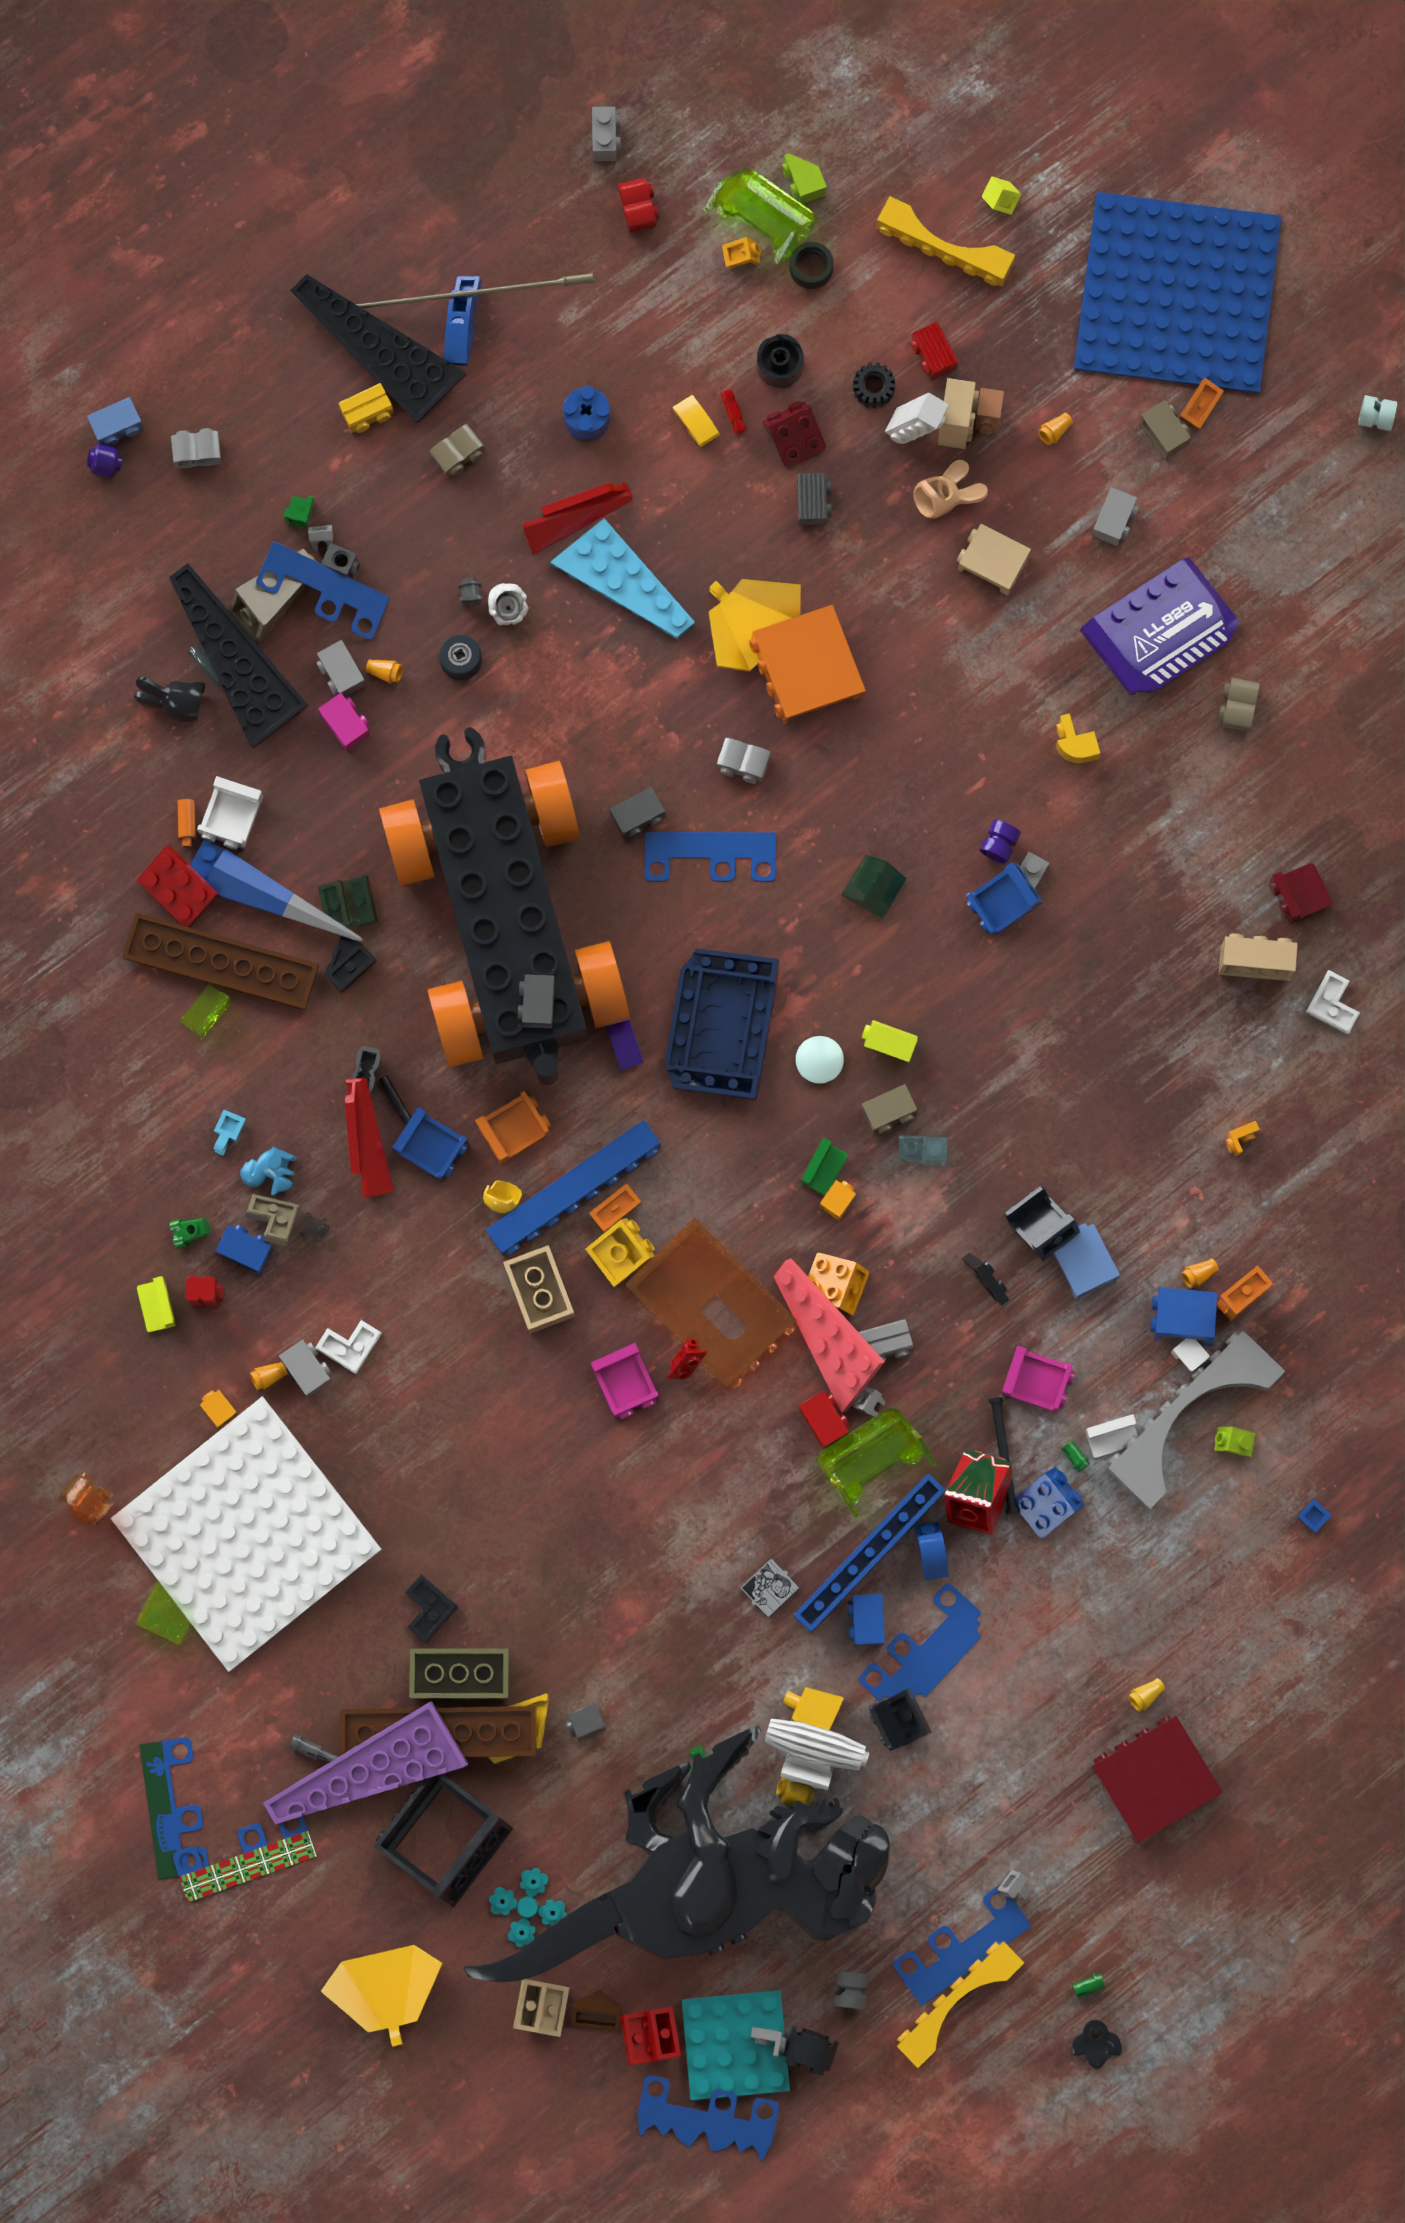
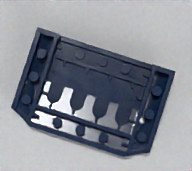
M696 948L693 956L681 968L665 1058V1065L672 1087L675 1090L756 1100L760 1089L779 975V960Z

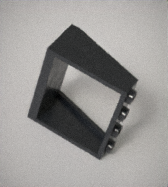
M444 1774L421 1780L422 1783L417 1790L411 1792L407 1797V1803L402 1810L394 1814L389 1827L378 1835L374 1847L454 1908L514 1828ZM444 1787L486 1819V1821L440 1882L437 1883L395 1850Z

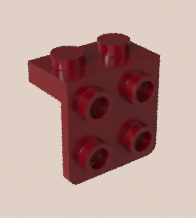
M794 402L788 406L787 410L770 413L767 415V419L762 421L764 429L771 434L785 467L797 464L826 449V444L812 409L805 402Z
M1313 863L1304 865L1284 875L1280 871L1271 877L1270 890L1274 897L1277 896L1280 902V911L1290 924L1328 908L1332 904L1331 897Z

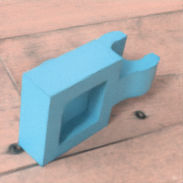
M223 1110L214 1129V1133L220 1135L213 1148L215 1153L223 1156L228 1147L229 1140L237 1142L246 1123L245 1118Z

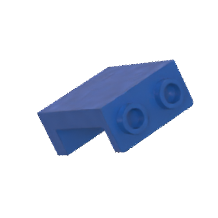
M1011 862L1004 867L1005 870L976 891L966 894L969 899L967 901L969 908L973 913H978L982 919L980 924L986 933L990 932L991 934L998 935L1043 903L1018 863Z
M418 1107L392 1147V1151L442 1181L444 1176L450 1177L456 1167L453 1165V1162L457 1156L462 1158L468 1145L465 1144L467 1142L465 1136H460L428 1116L424 1110Z
M1159 1287L1157 1296L1153 1295L1152 1310H1156V1318H1151L1150 1332L1155 1333L1154 1341H1159L1160 1337L1163 1336L1203 1340V1346H1213L1217 1293Z

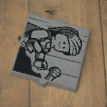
M770 1559L741 1589L752 1600V1605H757L769 1617L799 1587L787 1575V1571H783Z

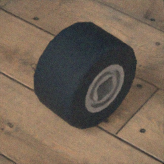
M457 634L449 637L442 643L439 650V661L442 670L448 677L455 680H466L478 673L482 665V654L478 643L473 638Z

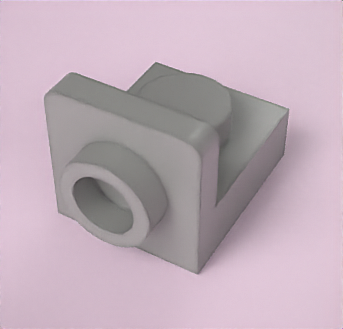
M752 2027L751 2037L756 2038L755 2043L770 2045V2040L775 2041L773 2056L778 2057L779 2052L784 2053L786 2038L781 2037V2031Z

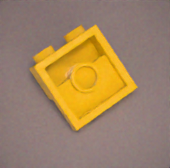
M627 1218L618 1221L586 1248V1251L613 1287H617L630 1275L639 1271L656 1257L653 1253L655 1250L653 1244L648 1239L643 1240L638 1234L640 1228L633 1220L629 1221Z

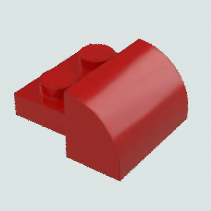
M673 2007L620 2016L628 2066L681 2056Z

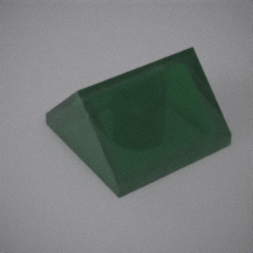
M865 855L841 896L883 919L907 878L889 862Z

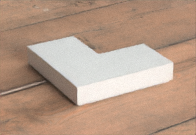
M1328 970L1306 1013L1348 1035L1360 1012L1339 1002L1349 980Z
M362 1320L349 1340L327 1328L315 1349L357 1375L382 1333Z

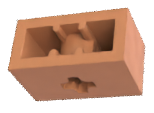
M981 388L975 430H979L983 434L998 433L1004 391Z

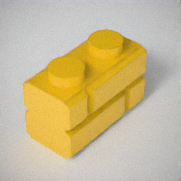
M381 383L338 403L351 433L355 431L357 433L364 432L370 427V424L376 421L379 423L385 422L394 413Z

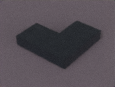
M421 1574L405 1593L423 1608L408 1628L427 1644L458 1606Z

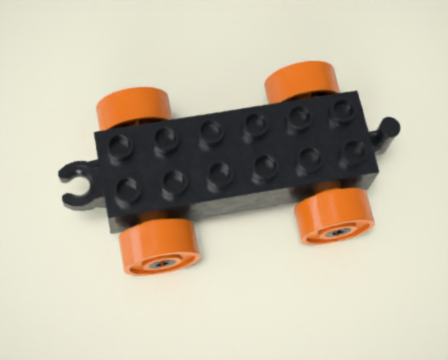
M468 727L465 729L464 735L466 743L471 747V755L467 760L456 761L449 754L451 745L448 736L441 734L435 745V756L440 769L444 773L419 780L429 821L420 823L414 799L379 808L400 887L435 878L429 853L438 851L478 1002L469 1004L463 980L427 989L448 1068L484 1059L477 1035L486 1032L495 1065L525 1057L536 1071L539 1082L544 1085H552L559 1076L557 1061L559 1048L588 1040L587 1028L581 1007L588 1005L595 1029L630 1020L624 989L610 941L574 950L580 975L572 976L531 826L539 825L545 848L580 839L579 828L563 768L559 760L525 769L530 794L523 796L512 755L485 762V743L475 729ZM525 974L549 975L555 978L552 1029L523 1027L522 1020H518V1006L523 1005V996H519L520 981H524Z

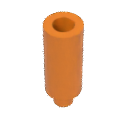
M181 799L177 801L178 839L182 840L183 848H191L192 840L196 838L195 801Z

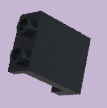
M1043 1186L1030 1192L1027 1197L1013 1205L1004 1214L1012 1230L1041 1261H1044L1081 1233L1075 1219L1070 1214L1066 1215L1048 1196Z

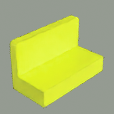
M163 1276L153 1278L154 1282L137 1286L146 1328L149 1333L176 1326Z

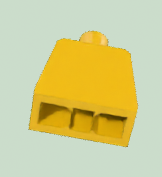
M805 1687L801 1697L788 1691L782 1705L795 1710L791 1721L806 1723L830 1731L844 1698Z

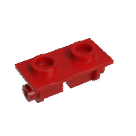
M687 1339L681 1348L682 1351H679L674 1359L671 1360L670 1368L672 1371L667 1378L679 1380L689 1378L708 1351L700 1350L696 1339Z

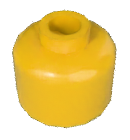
M784 1777L780 1779L776 1790V1795L779 1796L780 1802L787 1806H794L795 1801H800L805 1805L811 1803L815 1794V1790L810 1785L792 1782Z

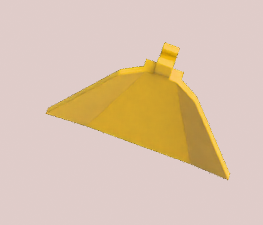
M742 579L732 592L728 594L715 581L709 587V592L720 603L709 611V619L717 667L751 671L759 661L757 653L752 652L749 644L753 631L799 616L801 584Z
M415 1945L341 1962L321 1992L367 2032L389 2028L392 2047L403 2045L399 2026L418 2021L443 1963Z

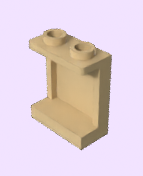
M980 524L978 530H972L968 538L970 544L967 550L962 549L957 558V562H959L958 570L963 572L965 569L1000 587V592L1008 596L1030 557L1031 549Z

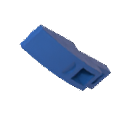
M457 276L455 290H451V293L479 290L482 284L481 278L479 276ZM479 294L449 299L444 359L455 366H468L476 328L474 318Z

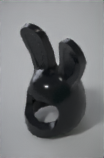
M139 676L136 680V686L142 692L136 691L133 697L143 706L162 708L166 715L172 719L193 722L198 718L201 694L205 691L206 683L175 681L164 687L147 677Z

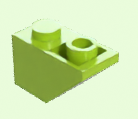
M789 153L785 154L784 164H781L785 177H790L792 182L790 190L793 198H798L801 205L826 196L827 186L819 166Z

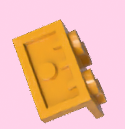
M817 1253L808 1277L838 1310L846 1315L854 1316L870 1271L856 1262Z

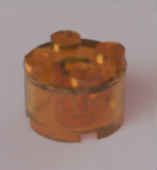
M81 1472L79 1476L75 1475L57 1500L61 1505L65 1501L69 1505L66 1509L71 1514L88 1525L92 1521L93 1527L97 1528L114 1505L112 1501L113 1494L103 1486L97 1488L92 1484L93 1480Z

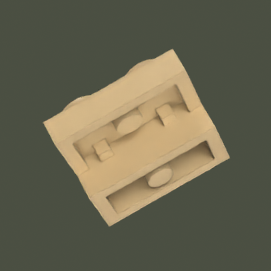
M528 1979L522 1980L513 2028L561 2037L570 1987Z

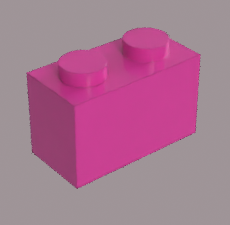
M340 693L318 708V711L324 722L348 752L370 736L368 730L370 724L363 715L359 717L354 711L357 707L351 698L347 697L345 699L343 694Z

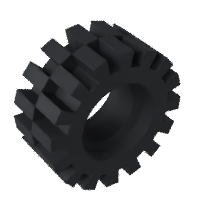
M870 362L867 367L865 365L861 366L860 371L857 370L853 380L855 398L858 397L860 404L862 402L865 403V407H869V405H873L872 408H876L877 405L883 407L885 402L889 403L895 391V376H893L891 369L888 371L886 365L881 367L878 362H876V365H872V362ZM873 377L880 379L883 383L882 390L878 393L869 392L865 387L868 379Z

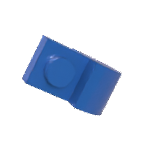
M939 1522L916 1525L915 1532L925 1581L949 1577L944 1539Z

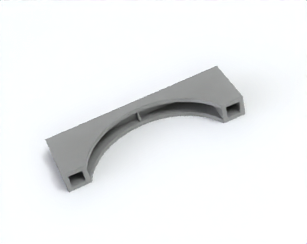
M1244 1331L1239 1335L1235 1332L1225 1342L1228 1346L1222 1352L1218 1349L1208 1359L1211 1364L1206 1369L1201 1366L1192 1375L1194 1381L1189 1386L1183 1384L1175 1393L1177 1398L1172 1403L1167 1401L1158 1410L1161 1415L1155 1421L1150 1418L1141 1427L1144 1432L1138 1438L1133 1435L1124 1445L1127 1449L1121 1455L1117 1452L1107 1462L1110 1466L1106 1471L1148 1512L1167 1493L1162 1474V1452L1167 1433L1182 1410L1199 1397L1218 1389L1250 1387L1267 1391L1284 1374L1285 1370Z

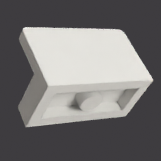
M1133 1414L1085 1430L1094 1458L1127 1449L1124 1446L1133 1435L1138 1438L1135 1429L1136 1421Z

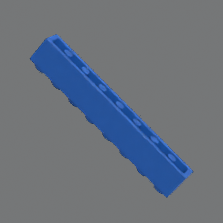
M645 1120L641 1121L485 1229L487 1235L502 1256L515 1254L521 1249L520 1245L526 1240L532 1242L541 1235L539 1231L547 1226L550 1229L561 1221L560 1217L565 1213L570 1215L581 1207L579 1204L585 1199L591 1201L600 1194L599 1190L606 1185L611 1187L620 1180L619 1176L626 1171L629 1174L640 1166L639 1162L644 1158L649 1160L660 1152L658 1150L661 1147L660 1141Z
M928 1473L797 1610L793 1618L812 1634L945 1494L946 1489Z

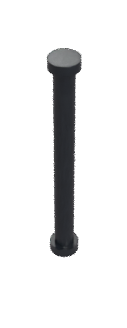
M1003 1397L990 1398L988 1402L992 1406L999 1457L1010 1461L1001 1407ZM1013 1478L1006 1495V1515L1020 1513V1508L1016 1504Z

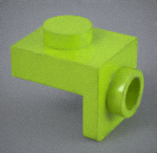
M1219 1427L1215 1436L1214 1450L1252 1457L1256 1433L1235 1427Z

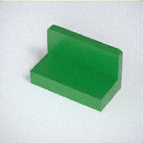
M823 1137L801 1178V1184L825 1196L836 1180L848 1154L832 1146V1142Z

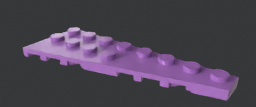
M431 1701L268 1799L263 1804L274 1823L278 1824L463 1768L468 1765V1762Z

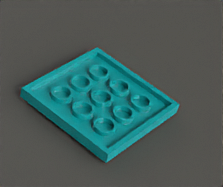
M781 1990L682 1999L691 2100L709 2099L712 2092L716 2089L733 2092L736 2096L790 2091L787 2058L783 2056L782 2052L778 2053V2057L773 2056L775 2041L770 2040V2045L755 2043L756 2038L751 2037L752 2027L781 2031V2037L785 2038ZM720 2095V2096H718L717 2098H720V2097H728V2096H726V2095Z

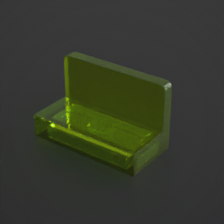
M208 985L180 1021L202 1039L232 1001L223 991L219 992L212 985Z

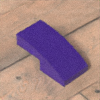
M629 1020L606 1026L621 1070L644 1063Z

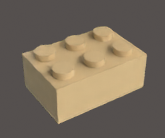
M947 378L944 402L949 405L943 415L945 416V421L939 430L938 445L966 449V442L972 441L979 391L975 390L976 382Z
M1241 934L1225 936L1221 945L1219 975L1291 981L1296 970L1297 943L1292 942L1288 938H1278L1277 941L1268 940L1265 936H1254L1253 939L1244 938V935Z
M549 1245L503 1262L529 1334L575 1317Z

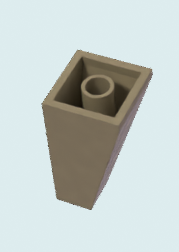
M304 548L298 551V553L315 561L314 557L310 554L308 555ZM267 572L264 574L263 583L266 586L273 587L277 584L278 579L274 573ZM285 575L279 591L271 593L257 585L256 580L258 576L235 589L229 610L254 642L259 645L305 589L306 584Z

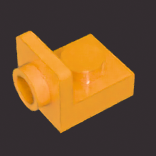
M744 237L722 245L727 268L732 269L750 262L755 265L760 264L759 256L761 255V249L756 241Z
M1256 1121L1234 1129L1227 1134L1228 1139L1225 1141L1230 1153L1234 1152L1236 1157L1240 1156L1243 1150L1239 1140L1242 1143H1246L1256 1138L1255 1134L1260 1130Z

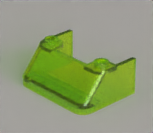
M741 168L721 179L703 209L705 213H708L716 208L718 213L726 218L738 215L773 240L771 246L777 255L774 260L777 264L791 256L793 250L803 242L818 220L812 211L749 168Z
M895 1408L883 1411L877 1417H874L822 1451L816 1458V1463L842 1503L855 1518L859 1517V1514L853 1504L858 1502L863 1495V1489L860 1485L899 1459L905 1464H915L924 1457L932 1467L937 1465L922 1437Z

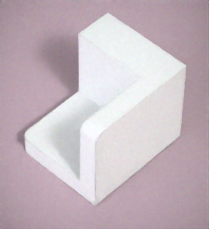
M1185 1339L1171 1352L1176 1360L1180 1359L1191 1372L1210 1357L1196 1339Z

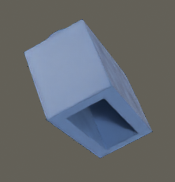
M130 397L87 416L100 445L113 446L118 443L119 439L126 436L133 437L140 430L144 429Z

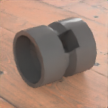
M837 1971L836 1986L839 1987V1991L835 1992L834 2007L865 2010L867 1996L863 1991L868 1988L869 1975Z

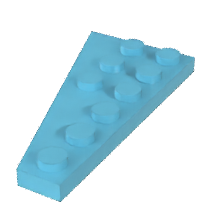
M605 519L601 520L550 562L551 566L564 571L568 576L581 581L589 586L590 589L619 606L627 608L636 616L644 618L652 623L653 626L675 639L680 638L695 625L694 620Z

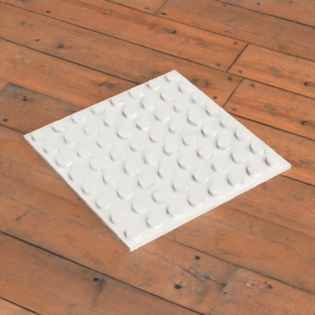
M263 1396L111 1518L228 1672L233 1670L382 1550Z

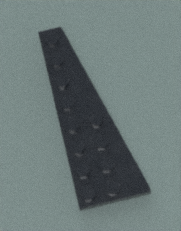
M187 563L172 574L169 580L250 746L254 749L306 709L308 704L189 563Z

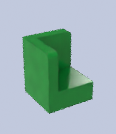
M309 495L308 500L293 496L289 508H285L283 515L285 523L308 529L315 506L314 496Z

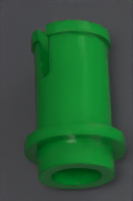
M1073 1440L1061 1448V1451L1064 1452L1074 1465V1470L1077 1469L1081 1472L1090 1465L1089 1457L1084 1456Z
M1093 1973V1977L1072 1984L1078 1999L1098 1990L1102 1992L1101 1989L1106 1988L1101 1974L1095 1975Z

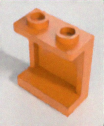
M525 1091L521 1092L519 1097L488 1116H481L475 1120L478 1129L500 1164L505 1163L550 1135L548 1129L551 1127L550 1122L544 1114L539 1115L536 1110L539 1106L532 1094L528 1096Z
M1256 1266L1224 1292L1216 1306L1231 1323L1267 1294L1273 1283L1261 1268Z

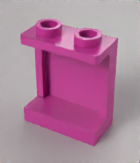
M635 1343L591 1362V1367L614 1418L620 1416L622 1420L634 1414L633 1410L642 1407L644 1410L657 1404L655 1400L659 1399V1395L655 1390Z
M1017 1346L1001 1395L1057 1413L1059 1407L1064 1408L1068 1396L1064 1394L1066 1384L1071 1386L1075 1372L1071 1371L1073 1364H1064L1028 1352L1026 1348Z

